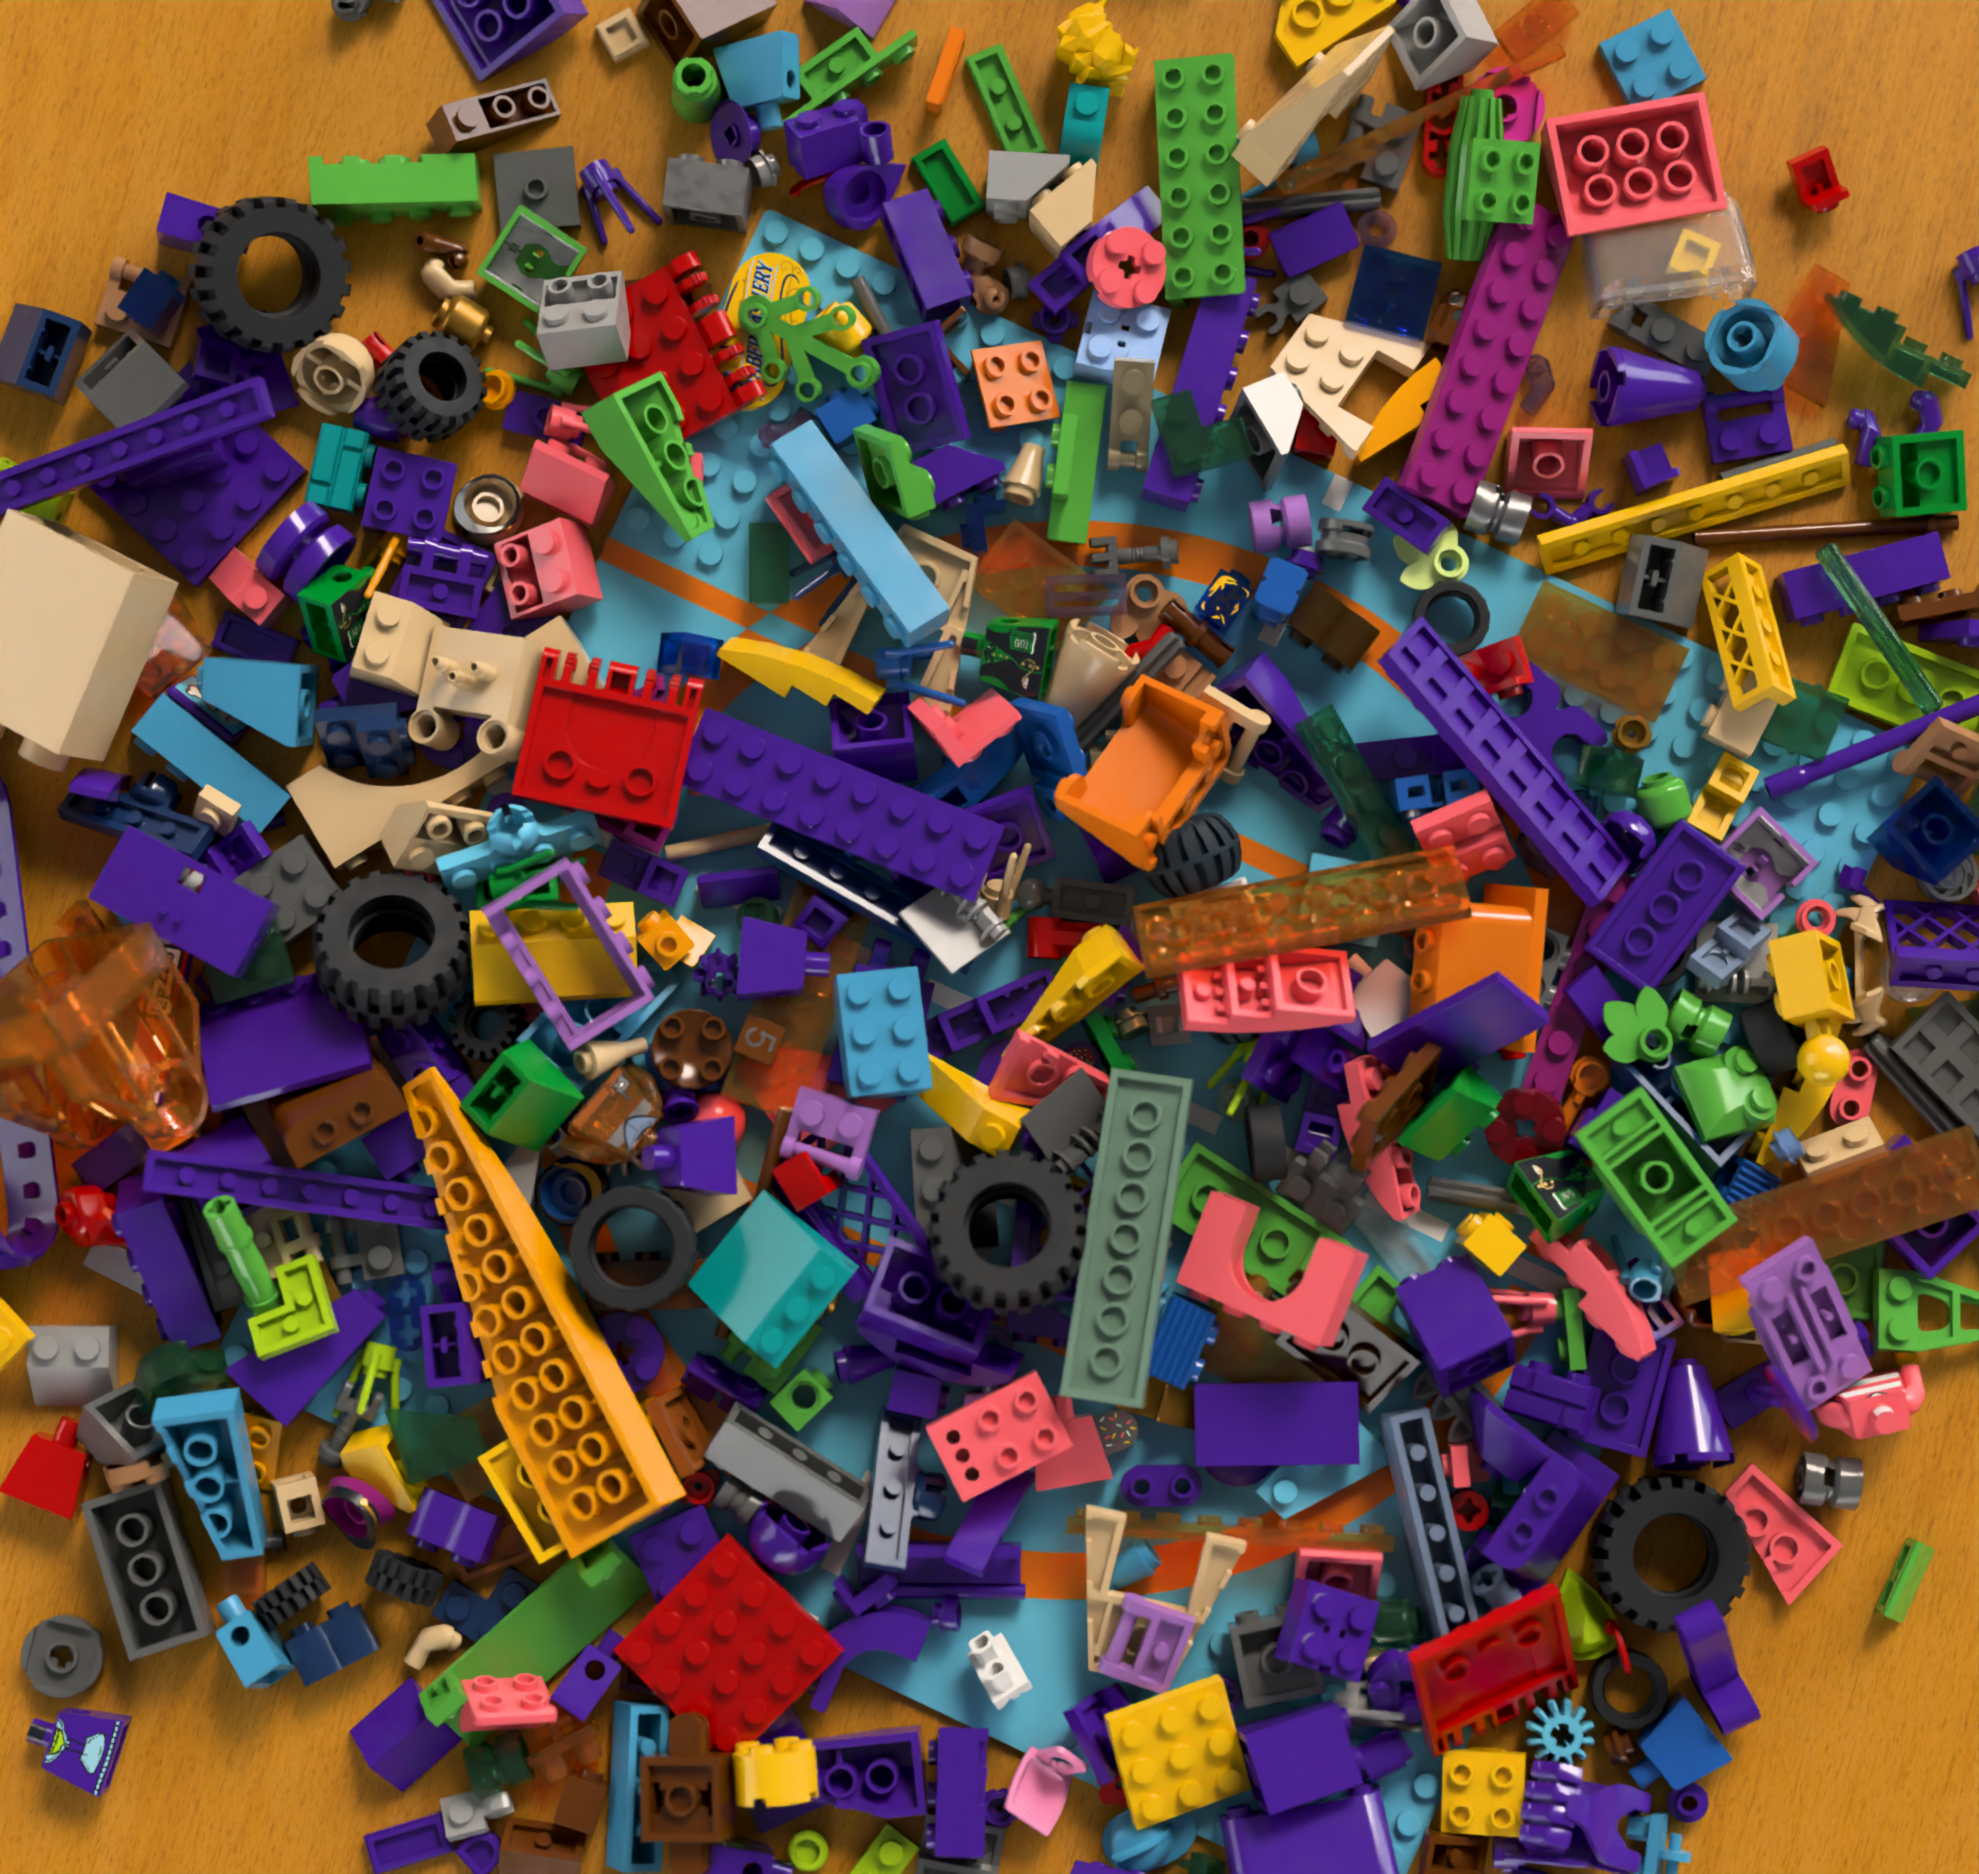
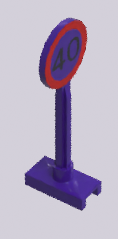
M1769 1358L1714 1390L1720 1411L1726 1420L1725 1423L1731 1430L1773 1406L1784 1409L1807 1440L1812 1441L1819 1436L1817 1427L1802 1399L1782 1371L1774 1364H1771Z

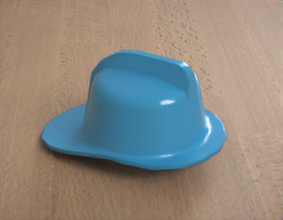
M1129 1810L1122 1812L1111 1819L1103 1831L1102 1846L1105 1856L1113 1866L1120 1870H1138L1143 1873L1155 1870L1178 1859L1190 1849L1195 1840L1197 1828L1194 1815L1189 1811L1137 1830L1132 1823Z

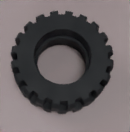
M259 196L256 198H244L235 201V204L232 206H224L215 212L216 218L213 221H206L199 230L203 236L200 241L193 242L190 253L195 254L194 265H188V277H194L195 287L189 290L192 300L199 301L202 307L198 313L203 320L212 323L214 326L213 331L221 338L233 341L234 345L267 353L293 352L294 348H303L315 341L314 337L328 334L333 329L330 324L333 318H341L345 307L340 305L342 297L350 296L352 286L351 284H345V273L352 272L351 261L344 260L342 256V251L346 250L347 247L342 237H335L332 233L335 226L328 218H320L317 215L318 210L308 204H299L295 199L285 197ZM263 236H276L286 240L296 251L302 267V282L296 298L286 309L277 313H263L250 307L243 298L237 281V267L243 251L253 240Z
M391 869V874L382 875L380 870L368 873V878L360 880L359 877H355L346 882V889L344 891L340 888L336 889L328 897L329 905L321 906L317 914V924L313 926L312 936L316 975L318 976L319 987L323 995L329 997L330 1004L338 1012H343L346 1009L348 1019L357 1024H360L362 1020L368 1021L369 1028L381 1030L383 1025H393V1030L406 1029L405 1024L415 1022L416 1026L428 1023L429 1016L432 1014L440 1017L449 1010L448 1001L454 1003L462 995L463 985L468 983L471 973L469 921L467 914L462 912V904L456 896L452 894L447 896V887L438 881L430 884L426 875L414 872L413 876L404 875V870ZM386 931L411 933L424 940L430 946L428 952L415 963L395 969L372 966L355 954L357 948L365 940Z
M996 1150L997 1157L986 1159L984 1153L973 1157L972 1165L966 1168L965 1165L961 1164L953 1171L951 1181H944L938 1189V1199L936 1202H932L930 1210V1225H928L930 1248L939 1276L944 1283H948L951 1286L952 1293L960 1300L968 1299L971 1301L973 1308L982 1312L987 1307L994 1309L995 1315L1007 1316V1310H1019V1315L1031 1313V1307L1041 1304L1044 1308L1054 1302V1295L1058 1292L1063 1294L1071 1286L1072 1277L1074 1274L1078 1275L1086 1247V1215H1084L1083 1202L1079 1192H1074L1072 1181L1065 1173L1059 1175L1055 1171V1164L1045 1158L1041 1163L1033 1160V1153L1021 1151L1020 1157L1009 1156V1150ZM1001 1199H1016L1035 1207L1042 1214L1047 1226V1239L1041 1253L1028 1263L1016 1267H998L979 1258L970 1244L969 1227L973 1216L982 1207Z
M1661 1473V1476L1656 1477L1647 1475L1638 1478V1482L1633 1485L1625 1484L1618 1489L1619 1495L1613 1500L1608 1499L1601 1507L1605 1511L1600 1520L1595 1519L1591 1529L1595 1532L1594 1540L1589 1542V1555L1593 1557V1565L1590 1567L1593 1577L1600 1585L1599 1590L1616 1610L1641 1627L1650 1628L1654 1632L1667 1634L1668 1631H1675L1677 1633L1673 1616L1709 1598L1715 1603L1721 1616L1725 1617L1732 1610L1729 1604L1735 1596L1740 1599L1746 1588L1741 1585L1744 1576L1750 1577L1752 1564L1747 1562L1748 1553L1752 1552L1751 1540L1745 1536L1744 1530L1747 1527L1743 1518L1734 1511L1735 1506L1712 1487L1687 1476L1682 1477L1675 1474ZM1664 1515H1678L1689 1519L1701 1530L1706 1541V1560L1700 1574L1688 1586L1677 1591H1661L1650 1587L1638 1575L1633 1563V1549L1639 1533L1649 1522Z

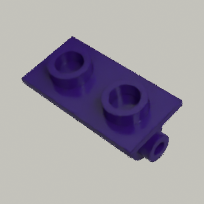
M699 1351L695 1354L680 1380L682 1384L686 1385V1391L691 1392L708 1403L711 1402L716 1392L723 1395L717 1408L728 1413L735 1401L756 1413L768 1392L760 1387L758 1382L751 1377L739 1375L725 1367L718 1358L704 1355Z

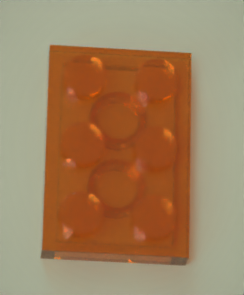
M1015 518L977 566L973 587L975 592L1008 617L1060 620L1055 647L1057 654L1070 620L1080 619L1077 626L1085 627L1111 592Z

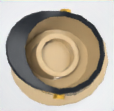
M485 474L476 478H470L467 481L468 483L459 490L453 502L454 521L460 533L469 541L483 546H491L512 537L521 526L525 516V500L519 488L509 479L496 474Z

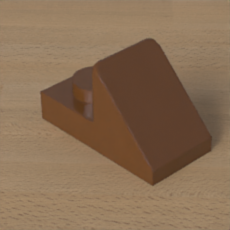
M1430 1826L1426 1827L1418 1874H1484L1489 1838L1472 1834L1441 1833V1830Z

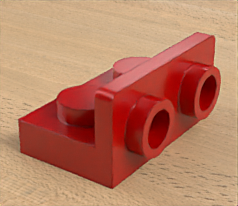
M1513 636L1458 656V659L1491 697L1498 695L1499 701L1523 694L1521 686L1535 682L1520 636Z

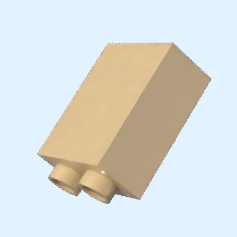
M7 509L0 526V739H2L6 728L24 736L18 754L32 763L58 772L65 771L70 756L104 761L179 583L53 519Z

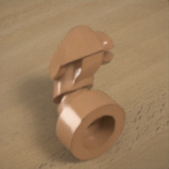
M967 233L960 248L965 257L963 270H968L974 283L975 293L971 296L974 306L983 314H998L1008 305L1010 298L1009 289L984 271L985 268L997 265L1003 250L973 234Z

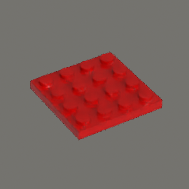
M729 1532L613 1649L676 1715L694 1711L707 1717L709 1722L710 1749L713 1752H735L736 1743L755 1741L845 1650Z

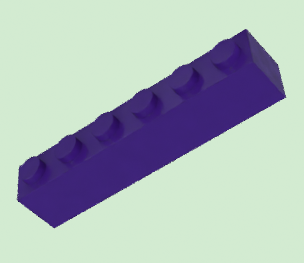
M1245 276L1246 292L1244 294L1201 298L1139 499L1184 513L1190 501L1198 502L1204 480L1197 478L1201 464L1209 466L1216 443L1209 441L1212 427L1220 429L1227 405L1221 404L1220 401L1224 390L1232 391L1238 368L1231 365L1235 353L1243 355L1250 331L1243 330L1246 316L1254 318L1261 295L1254 293V289L1258 279Z

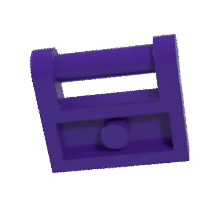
M1783 384L1773 391L1749 392L1740 390L1715 395L1713 391L1706 392V397L1700 403L1712 466L1776 455L1793 450L1784 403ZM1769 402L1770 413L1719 422L1718 410Z

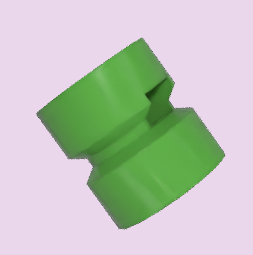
M1680 988L1667 1007L1668 1019L1666 1027L1671 1032L1674 1044L1684 1041L1687 1051L1702 1059L1711 1058L1724 1039L1733 1015L1713 1004L1704 1007L1702 998L1684 988Z

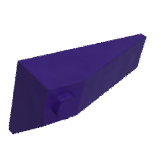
M921 1725L876 1729L811 1739L812 1745L815 1746L819 1790V1798L811 1797V1800L835 1805V1807L846 1810L853 1809L871 1813L873 1816L882 1818L927 1814L926 1768Z

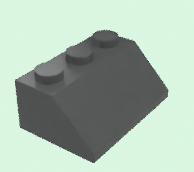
M952 1127L910 1129L915 1219L924 1230L928 1239L930 1210L932 1202H936L938 1199V1189L944 1181L950 1182L953 1178V1171L961 1164L965 1165L966 1168L972 1165L973 1157L983 1153L986 1159L994 1157L965 1140ZM996 1201L985 1205L973 1216L969 1227V1240L972 1248L999 1246Z

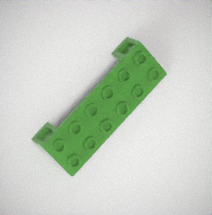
M1225 53L1154 61L1162 241L1166 251L1165 300L1173 308L1189 307V299L1244 294L1246 292L1240 163L1231 156L1239 144V140L1236 138L1238 134L1235 58L1233 54Z
M611 1538L572 1559L570 1558L418 1694L426 1717L436 1727L445 1722L471 1747L476 1746L493 1730L460 1731L458 1714L464 1703L468 1700L461 1680H471L481 1675L495 1678H510L518 1674L528 1673L542 1676L544 1683H546L650 1590L642 1569Z

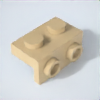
M1866 1116L1801 1141L1800 1144L1806 1154L1797 1160L1803 1176L1808 1178L1812 1185L1884 1158L1888 1154L1884 1142L1870 1116Z

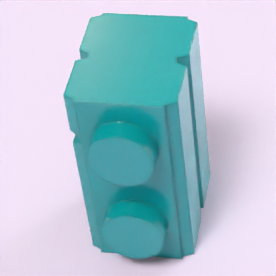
M322 423L304 501L306 503L313 501L323 510L356 516L358 507L364 508L367 500L369 484H365L364 479L367 468L373 469L378 446L373 445L374 438L364 431Z

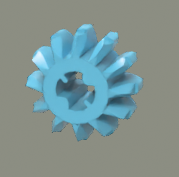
M1568 1698L1563 1699L1559 1710L1554 1699H1547L1548 1712L1546 1713L1538 1706H1535L1536 1708L1532 1711L1540 1718L1539 1721L1529 1720L1525 1723L1527 1729L1537 1732L1525 1738L1528 1746L1539 1745L1534 1751V1757L1537 1760H1541L1548 1755V1762L1558 1763L1561 1756L1563 1763L1572 1766L1571 1754L1575 1753L1580 1759L1584 1760L1587 1754L1580 1748L1581 1744L1590 1746L1594 1745L1595 1741L1591 1736L1583 1734L1594 1728V1723L1591 1720H1582L1586 1710L1582 1706L1572 1710V1701ZM1558 1724H1563V1727L1569 1733L1565 1739L1560 1736L1561 1741L1557 1742L1551 1735V1731L1554 1727L1559 1730Z

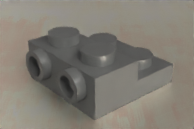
M1289 1602L1274 1606L1275 1613L1259 1616L1258 1610L1239 1612L1234 1615V1622L1227 1623L1245 1709L1326 1693L1322 1673L1315 1671V1669L1301 1667L1274 1658Z

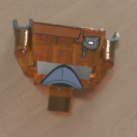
M632 1057L626 1058L624 1065L610 1069L612 1074L569 1122L568 1132L571 1136H568L559 1127L555 1132L556 1136L560 1138L559 1141L552 1145L546 1143L544 1146L555 1157L559 1158L567 1155L585 1162L612 1165L618 1161L626 1164L637 1150L642 1153L645 1146L657 1145V1134L653 1131L662 1121L663 1114L661 1110L663 1102L655 1078L635 1064Z

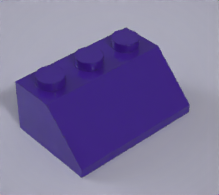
M889 1236L868 1284L855 1323L969 1367L980 1353L994 1309L985 1307L982 1312L973 1308L971 1301L968 1299L960 1300L952 1293L951 1286L942 1281L930 1251Z

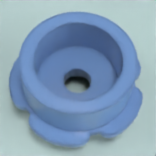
M1789 1127L1780 1132L1774 1130L1773 1136L1775 1139L1769 1143L1774 1154L1781 1163L1789 1160L1792 1165H1797L1796 1160L1806 1154L1799 1140Z

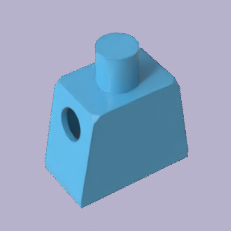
M779 30L714 48V56L729 99L740 104L747 113L756 112L761 132L782 128L783 124L779 106L796 102L800 98L798 35Z
M237 1594L228 1597L216 1606L217 1611L226 1624L217 1630L216 1637L246 1688L267 1689L296 1669L284 1645L285 1642L274 1627L269 1631L256 1610H246ZM248 1632H249V1633H250V1637H249V1640L247 1641V1634H248Z

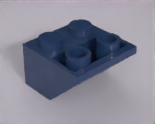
M16 303L0 343V383L65 406L92 331L78 320L44 308Z

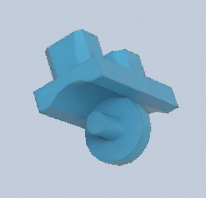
M1657 1811L1652 1815L1629 1817L1627 1838L1647 1842L1646 1854L1641 1856L1639 1870L1636 1874H1662L1664 1859L1667 1860L1665 1874H1677L1679 1862H1691L1692 1853L1681 1849V1834L1670 1833L1669 1846L1666 1847L1670 1813Z

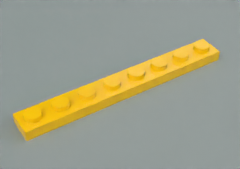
M1842 443L1537 535L1541 568L1547 576L1627 552L1631 534H1645L1670 539L1851 484L1849 452Z

